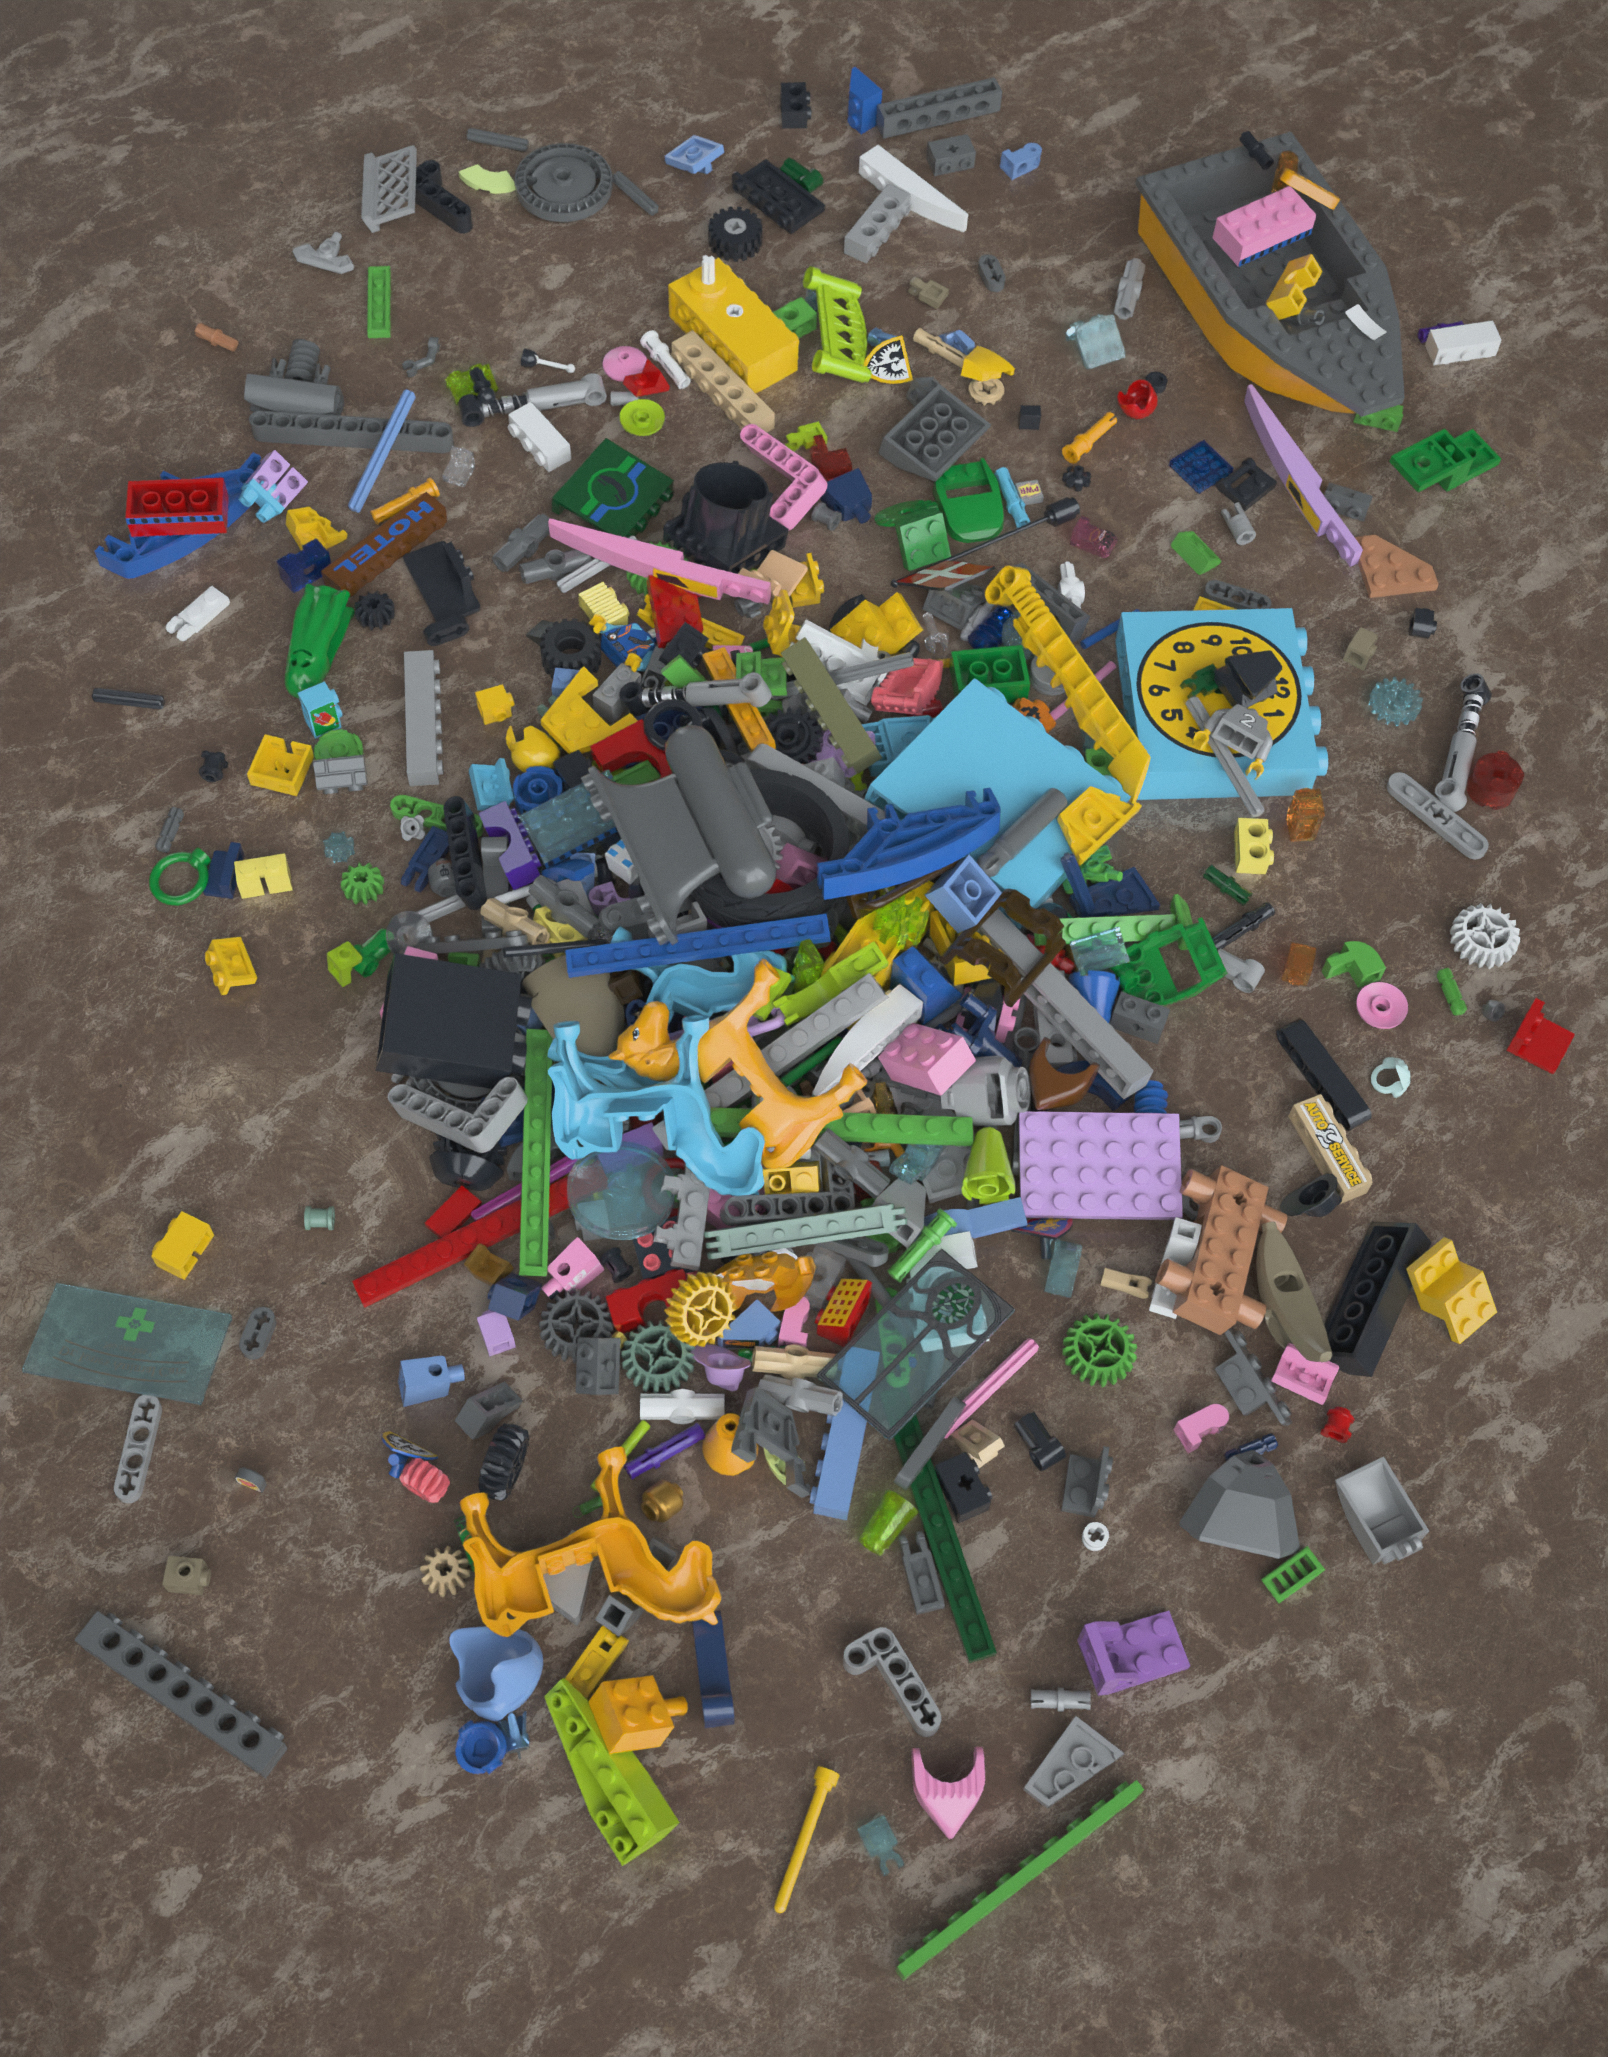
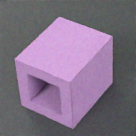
M488 1310L480 1317H477L479 1329L489 1357L516 1347L506 1316Z

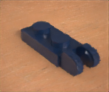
M432 826L409 861V866L401 878V885L409 886L415 873L418 872L421 875L415 883L414 890L417 892L424 890L429 881V867L438 859L445 858L450 850L446 831Z

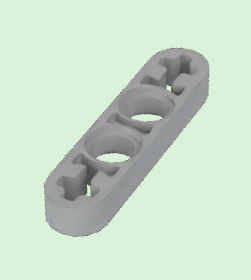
M143 1394L134 1403L114 1483L115 1495L121 1502L126 1504L136 1502L142 1495L162 1414V1405L158 1398L152 1394ZM151 1402L154 1409H149L147 1414L149 1422L144 1421L145 1412L142 1407H147L148 1403ZM140 1428L149 1430V1435L144 1441H136L134 1439L135 1432ZM134 1455H140L143 1458L141 1465L134 1469L127 1466L129 1458ZM125 1473L132 1476L131 1485L135 1488L134 1491H129L128 1495H125L122 1488L128 1487L130 1480Z

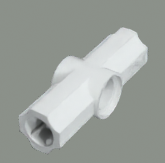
M678 1389L671 1391L670 1394L655 1393L641 1394L640 1420H670L676 1424H689L695 1420H718L724 1415L725 1394H695L692 1390Z

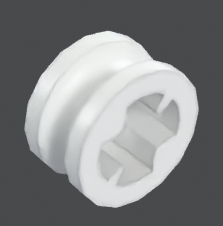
M1099 1522L1088 1524L1082 1534L1084 1546L1092 1551L1103 1549L1109 1539L1107 1528ZM1098 1531L1101 1533L1099 1538H1103V1540L1097 1539L1094 1543L1090 1540L1091 1535H1088V1533L1094 1534Z

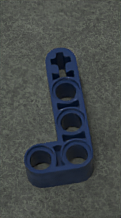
M721 1610L714 1611L718 1622L715 1625L703 1619L692 1621L705 1728L734 1725L733 1699L730 1690Z

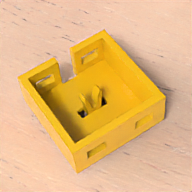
M265 734L247 773L250 785L297 796L314 758L311 745L292 741L293 754L286 752L287 748L284 739Z

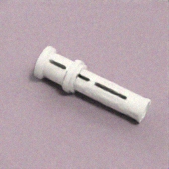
M651 330L645 333L640 340V344L649 350L650 356L654 361L659 362L679 389L686 388L690 384L691 379L669 353V347L660 341L656 331Z

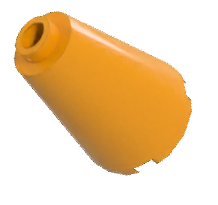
M732 1413L725 1414L718 1419L706 1433L702 1446L703 1455L711 1469L722 1475L730 1476L738 1475L740 1472L748 1470L755 1462L753 1460L747 1463L731 1453L732 1443L740 1416ZM756 1443L757 1455H758L759 1445Z

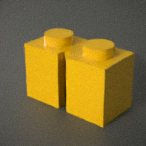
M181 1211L178 1217L170 1222L167 1233L162 1241L159 1240L155 1244L151 1257L157 1267L185 1280L198 1261L196 1257L192 1256L193 1252L202 1255L214 1237L209 1224Z

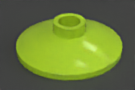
M638 399L631 401L620 412L621 426L628 433L637 436H647L656 433L662 428L665 421L662 407L651 400Z

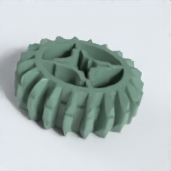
M662 1319L659 1320L658 1326H653V1322L649 1320L647 1329L639 1324L637 1327L639 1334L630 1332L629 1338L631 1341H624L623 1345L626 1350L621 1352V1358L624 1359L622 1368L628 1370L626 1377L628 1379L634 1378L633 1385L635 1387L643 1383V1391L647 1392L650 1387H653L654 1393L657 1394L661 1387H664L666 1393L670 1392L669 1385H673L676 1389L680 1388L679 1380L688 1381L687 1373L694 1371V1366L691 1363L696 1362L692 1357L695 1355L691 1353L692 1350H695V1347L678 1340L669 1330L671 1326L665 1327ZM659 1339L655 1344H647L649 1341ZM669 1342L676 1345L680 1350L681 1359L675 1357V1354L669 1351ZM663 1350V1356H660L659 1359L656 1360V1362H654V1357H658ZM637 1355L642 1356L643 1360L649 1363L648 1372L643 1370L637 1363ZM664 1369L671 1370L667 1373L659 1374V1372Z

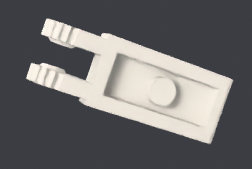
M213 586L209 587L178 616H174L168 622L166 630L169 633H175L178 630L177 638L180 641L187 640V638L200 631L230 603L229 598Z

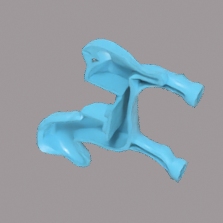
M620 926L613 935L610 944L633 941L632 933ZM767 950L731 955L734 962V972L732 973L711 972L701 967L687 964L659 965L631 970H637L652 980L653 987L647 1003L652 1001L665 1003L670 1013L669 1024L674 1011L686 1017L708 1015L709 1018L713 1013L720 1011L729 1012L751 989L754 982V967L762 958L767 960L773 967L786 973L787 963L786 959L780 954ZM791 975V982H793L795 980V977ZM555 1037L550 1045L547 1057L553 1061L561 1062L556 1053L557 1038ZM578 1051L579 1057L588 1073L608 1087L630 1089L666 1082L654 1081L648 1077L639 1076L634 1069L627 1066L622 1060L609 1059L608 1056H590Z
M693 1015L682 1019L684 1033L676 1041L675 1045L679 1056V1070L674 1078L663 1083L630 1089L612 1088L602 1085L588 1073L579 1057L575 1042L580 1034V1024L578 1021H564L554 1024V1034L557 1038L556 1053L561 1062L552 1065L548 1070V1074L555 1086V1100L552 1110L553 1132L556 1144L566 1156L573 1160L584 1158L594 1151L617 1152L622 1141V1121L629 1119V1116H638L639 1120L642 1121L651 1120L661 1110H664L669 1150L676 1151V1155L684 1160L686 1167L706 1187L715 1190L723 1196L759 1195L758 1190L764 1185L763 1168L761 1165L765 1145L764 1136L757 1128L751 1126L741 1130L734 1141L725 1146L711 1122V1108L701 1085L698 1069V1044L701 1037L709 1030L708 1015Z

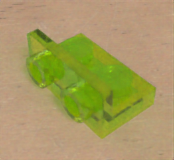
M481 363L475 364L468 371L461 373L458 370L448 375L445 385L446 388H449L456 405H458L459 399L465 395H478L473 389L474 384L469 375L470 370H473L474 367L482 370L485 378L491 383L490 388L494 392H498L499 388L489 364L483 366Z
M811 939L800 942L795 965L792 969L795 982L791 995L802 991L821 977L824 961Z

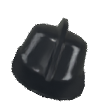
M1327 1173L1291 1192L1283 1199L1280 1205L1281 1212L1287 1214V1216H1297L1305 1213L1313 1217H1323L1331 1213L1342 1202L1336 1190L1338 1184L1337 1177Z

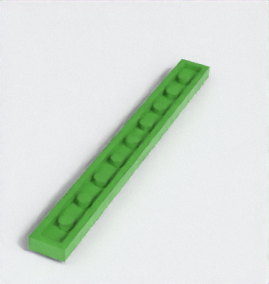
M539 1029L526 1030L527 1053L524 1092L527 1095L528 1101L524 1107L519 1252V1275L547 1276L552 1096V1079L548 1074V1070L552 1066V1059L548 1058L547 1055L553 1038L547 1030Z
M710 1107L711 1122L720 1137H737L742 1130L738 1124L753 1109ZM843 1112L842 1118L826 1124L815 1139L817 1140L829 1128L846 1142L972 1146L973 1120L972 1117Z
M1137 1780L1131 1785L1127 1781L1122 1783L1112 1792L1115 1795L1113 1799L1107 1803L1102 1799L1089 1810L1092 1815L1086 1820L1082 1821L1079 1817L1067 1826L1066 1830L1069 1833L1059 1840L1057 1836H1054L1042 1846L1045 1852L1037 1858L1031 1854L1019 1864L1021 1870L1013 1877L1008 1872L995 1883L997 1886L995 1891L989 1895L984 1891L972 1900L971 1904L974 1907L964 1914L962 1910H959L947 1920L949 1926L940 1933L935 1929L922 1940L925 1945L915 1952L911 1948L898 1958L900 1965L896 1968L900 1978L905 1980L1139 1797L1144 1791Z

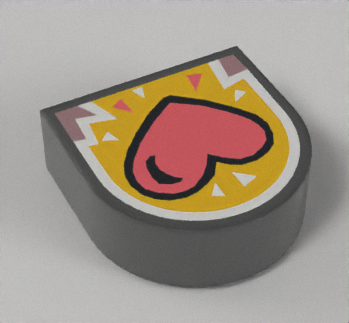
M244 1467L239 1468L234 1477L237 1483L263 1493L267 1485L262 1475Z

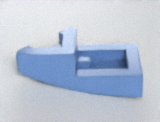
M961 330L939 335L943 342L966 355L974 350L975 342Z

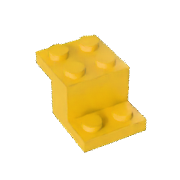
M896 592L879 607L864 600L832 627L830 631L861 648L864 638L869 645L878 647V651L881 650L889 654H895L922 632L923 628L903 596Z
M1443 1237L1406 1268L1421 1310L1445 1320L1451 1340L1458 1344H1461L1497 1313L1483 1271L1459 1261L1453 1242L1448 1238Z

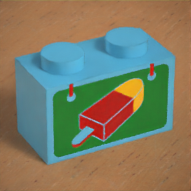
M322 682L298 692L305 722L315 739L331 730L342 728L340 717H343L337 704L339 699L334 689L329 690L327 684Z

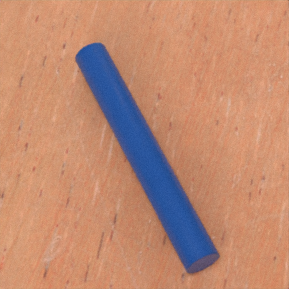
M1120 619L1080 641L1081 647L1087 649L1116 632Z

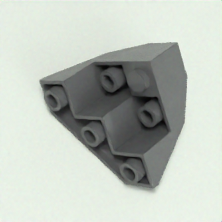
M1255 1450L1234 1455L1212 1473L1179 1523V1526L1198 1541L1278 1559L1297 1553L1300 1549L1291 1493L1274 1464Z

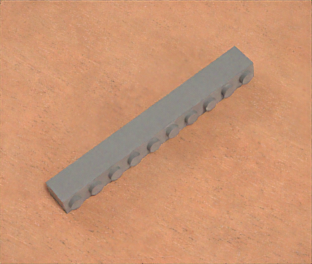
M999 909L977 930L981 936L986 935L990 939L989 943L993 947L1001 949L1011 958L1013 965L1017 967L1022 975L1021 980L1044 955ZM1050 963L1026 990L1025 996L1090 1064L1093 1062L1100 1064L1098 1073L1123 1099L1145 1087L1153 1073V1069L1114 1030L1113 1026L1108 1024L1097 1010L1085 1000L1079 991L1063 977L1062 973Z
M869 973L763 1048L761 1053L768 1066L778 1077L889 997L875 977ZM734 1069L705 1090L710 1107L735 1108L754 1094L750 1088V1081L745 1075L743 1077L740 1076ZM664 1119L652 1129L665 1149L669 1150Z

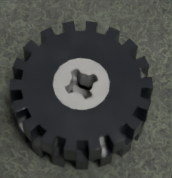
M733 206L728 207L727 211L724 208L720 209L719 214L715 212L708 224V244L711 247L712 253H716L718 258L724 256L725 261L733 259V262H738V259L741 258L742 261H746L747 256L753 258L755 253L758 254L760 247H762L761 219L757 218L755 212L750 214V209L746 208L743 211L742 207L737 206V209H733Z

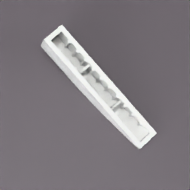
M877 145L860 156L859 174L875 185L878 190L883 191L887 184H890L910 193L912 211L941 225L961 232L966 231L968 214L882 147Z
M900 984L893 990H888L886 994L889 998L865 1014L835 1049L820 1075L812 1097L826 1093L839 1083L843 1069L849 1063L854 1064L861 1071L888 1044L892 1043L907 1026L921 1018L923 1001Z

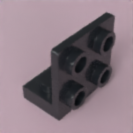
M685 622L658 660L667 665L680 654L693 669L697 668L702 660V654L708 650L705 645L709 638Z

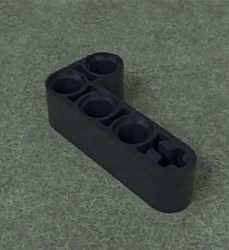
M427 160L416 167L415 203L456 232L462 234L470 232L473 228L471 208L441 187L440 164L435 160Z

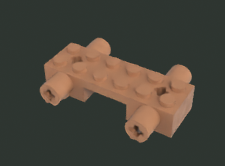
M1223 1165L1216 1169L1209 1177L1190 1169L1181 1181L1180 1193L1192 1198L1194 1202L1200 1205L1196 1222L1201 1224L1202 1228L1195 1256L1185 1266L1167 1258L1160 1266L1155 1282L1177 1295L1172 1313L1214 1333L1222 1335L1235 1325L1236 1321L1256 1329L1264 1318L1266 1305L1244 1295L1243 1292L1258 1230L1263 1232L1261 1224L1276 1222L1277 1229L1282 1233L1287 1222V1214L1265 1204L1269 1187Z

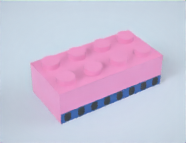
M1288 186L1218 217L1213 239L1239 267L1311 235L1316 214L1293 188Z

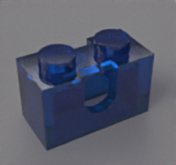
M317 538L302 546L303 550L297 554L289 553L276 561L280 578L293 593L304 588L306 584H311L321 578V571L331 564L329 552ZM314 564L313 571L305 574L304 569Z

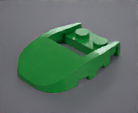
M980 458L979 462L952 465L936 482L934 481L933 497H935V502L938 504V510L943 514L946 533L952 539L962 543H973L993 539L1001 533L1004 525V513L998 480L984 458ZM986 484L989 485L991 490L988 493L949 499L946 494L948 490Z
M1202 917L1198 918V923L1184 926L1181 923L1161 932L1155 931L1139 944L1135 943L1125 949L1117 959V962L1123 968L1133 969L1140 976L1139 983L1132 990L1125 991L1120 986L1122 992L1163 1007L1198 995L1228 974ZM1183 937L1202 981L1178 992L1159 948Z

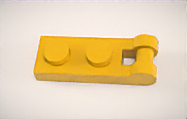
M602 1626L565 1679L588 1700L615 1660L624 1651L629 1640L622 1635L618 1637L611 1630ZM604 1642L612 1646L609 1652L600 1648Z

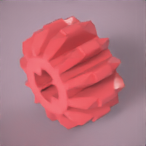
M412 1458L409 1464H406L402 1470L403 1473L399 1477L403 1486L429 1503H438L450 1485L447 1475L421 1458Z

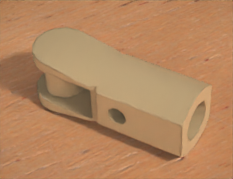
M1105 1267L1100 1286L1145 1299L1149 1296L1147 1289L1152 1284V1280L1145 1276L1128 1274ZM1129 1283H1135L1137 1287L1129 1286Z

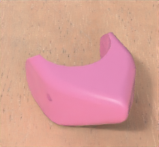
M983 1747L974 1748V1765L971 1773L966 1778L952 1783L941 1782L933 1778L924 1768L920 1748H912V1778L917 1800L948 1839H952L976 1806L983 1792L985 1784Z

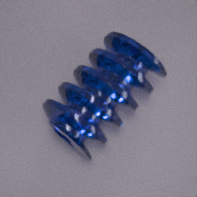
M997 606L968 635V642L971 647L983 649L1001 645L1004 639L1009 637V633L1015 631L1013 620L1016 617L1014 613L1005 606Z

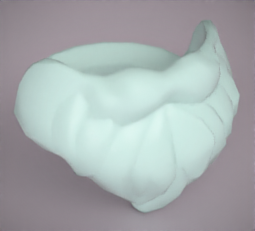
M1387 1057L1381 1065L1373 1070L1371 1083L1378 1092L1383 1094L1391 1093L1397 1098L1410 1085V1071L1405 1062L1400 1058ZM1396 1068L1400 1081L1388 1087L1380 1086L1377 1083L1376 1077L1381 1070Z

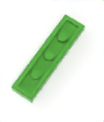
M390 266L368 267V338H391Z

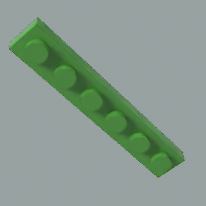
M1175 914L1060 919L1064 925L1062 938L1066 941V944L1143 941L1148 938L1149 934L1155 931L1161 932L1176 925ZM1034 933L1035 946L1046 945L1048 937L1043 934Z

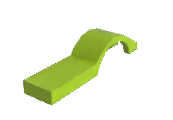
M874 941L829 968L812 985L800 992L789 996L784 995L774 1001L773 1006L775 1009L780 1008L786 1017L784 1023L786 1026H789L807 1018L867 974L874 975L889 966V962Z

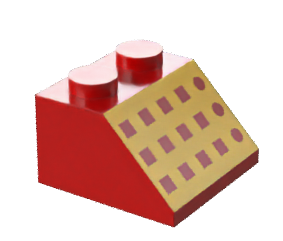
M841 1279L837 1287L833 1285L827 1296L829 1304L825 1310L820 1309L815 1319L817 1335L844 1347L851 1340L870 1303L872 1282L860 1279Z

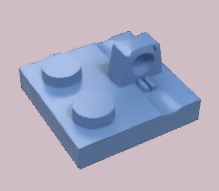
M693 135L664 157L668 165L687 170L693 174L697 172L708 174L712 171L711 162L724 153V148L722 144Z

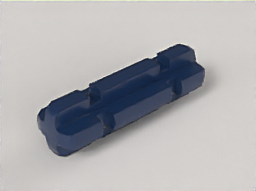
M1270 1433L1262 1436L1261 1440L1255 1439L1239 1446L1237 1450L1234 1448L1227 1451L1224 1457L1227 1462L1234 1455L1250 1450H1255L1262 1455L1265 1451L1269 1452L1276 1449L1278 1442L1275 1436Z

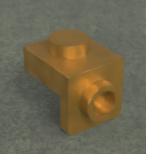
M478 1244L464 1263L465 1267L476 1279L490 1286L508 1276L514 1269L510 1262L490 1253L482 1244Z

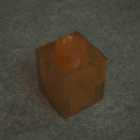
M1292 942L1286 955L1281 980L1288 981L1293 985L1307 986L1312 974L1317 948Z

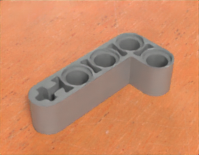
M885 1627L876 1628L846 1647L843 1655V1666L848 1673L859 1675L877 1666L917 1734L922 1737H931L937 1733L941 1723V1713L891 1630ZM878 1638H883L887 1640L889 1647L881 1650L876 1648L873 1642ZM852 1653H859L864 1657V1661L861 1664H853L848 1657ZM898 1663L904 1668V1673L894 1675L888 1667L891 1664ZM908 1689H914L919 1693L920 1698L916 1701H910L905 1697L904 1692ZM923 1704H925L924 1707H923V1710H922V1712H921V1710H920L919 1708H920ZM923 1714L927 1719L933 1718L931 1726L928 1723H921Z

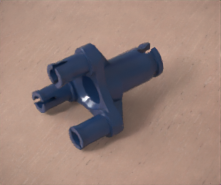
M968 992L960 1002L961 1006L977 1017V1021L967 1032L957 1023L952 1025L953 1030L951 1028L946 1029L941 1023L934 1028L962 1036L974 1057H1005L1014 1067H1021L1023 1060L1020 1057H1015V1053L995 1038L997 1010L990 1004H984L972 992Z

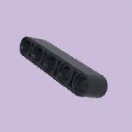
M452 796L444 804V815L455 889L459 898L470 910H478L486 903L487 894L473 811L463 798Z
M1298 1018L1276 1030V1037L1280 1045L1316 1094H1321L1325 1102L1330 1103L1335 1119L1343 1125L1345 1131H1350L1371 1119V1111L1366 1102L1303 1019Z

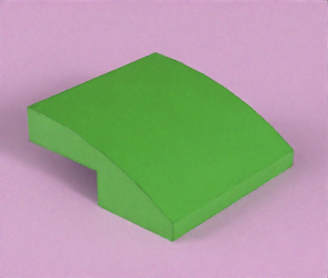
M761 651L736 653V679L755 672L760 674L772 692V696L787 695V671L782 665L785 662L783 657L762 659Z

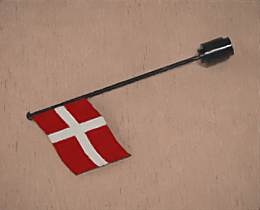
M1065 497L1046 506L1044 517L896 581L892 579L891 586L893 588H897V585L914 586L928 590L946 591L995 570V566H981L966 562H956L954 560L1045 521L1054 527L1076 518V515L1080 514L1079 504L1074 497Z

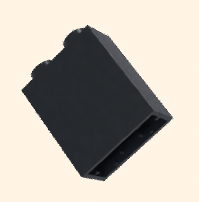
M395 953L387 974L375 1071L493 1089L501 1079L509 1077L510 1073L521 1075L526 1060L527 1044L515 1042L516 1025L527 1026L532 1004L531 995L520 993L522 974Z

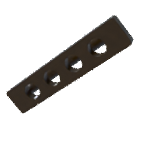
M959 860L922 877L897 884L891 891H888V887L875 890L876 897L873 900H868L869 892L846 896L852 917L861 919L871 912L888 905L952 869Z

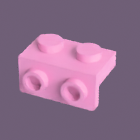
M1288 1343L1271 1381L1323 1405L1339 1370V1366L1330 1361L1323 1363L1308 1361L1293 1344Z

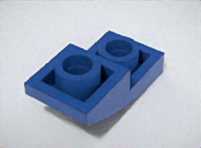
M568 859L543 870L542 876L556 883L566 879L580 881L585 876L594 873V863L582 859Z

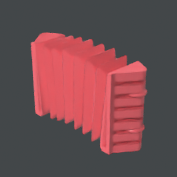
M913 658L914 665L912 667L889 672L886 679H883V683H880V687L874 688L871 704L875 707L876 711L922 715V709L927 708L926 704L930 705V700H934V695H937L940 682L942 681L943 661L931 660V658Z

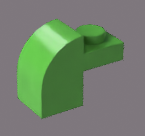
M1349 941L1344 943L1340 953H1334L1326 959L1322 973L1326 979L1349 971L1359 988L1381 980L1386 966L1379 954L1371 946L1363 942Z

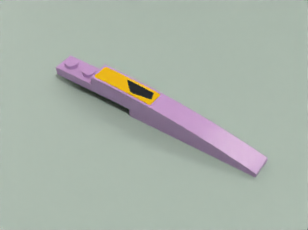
M1252 384L1248 385L1244 400L1258 436L1292 499L1317 536L1326 534L1328 540L1339 551L1341 558L1345 559L1350 567L1358 564L1363 549L1319 490L1322 482L1321 477Z

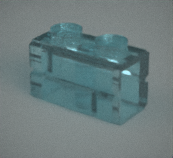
M1119 926L1070 941L1073 957L1080 976L1087 975L1088 971H1100L1130 962Z

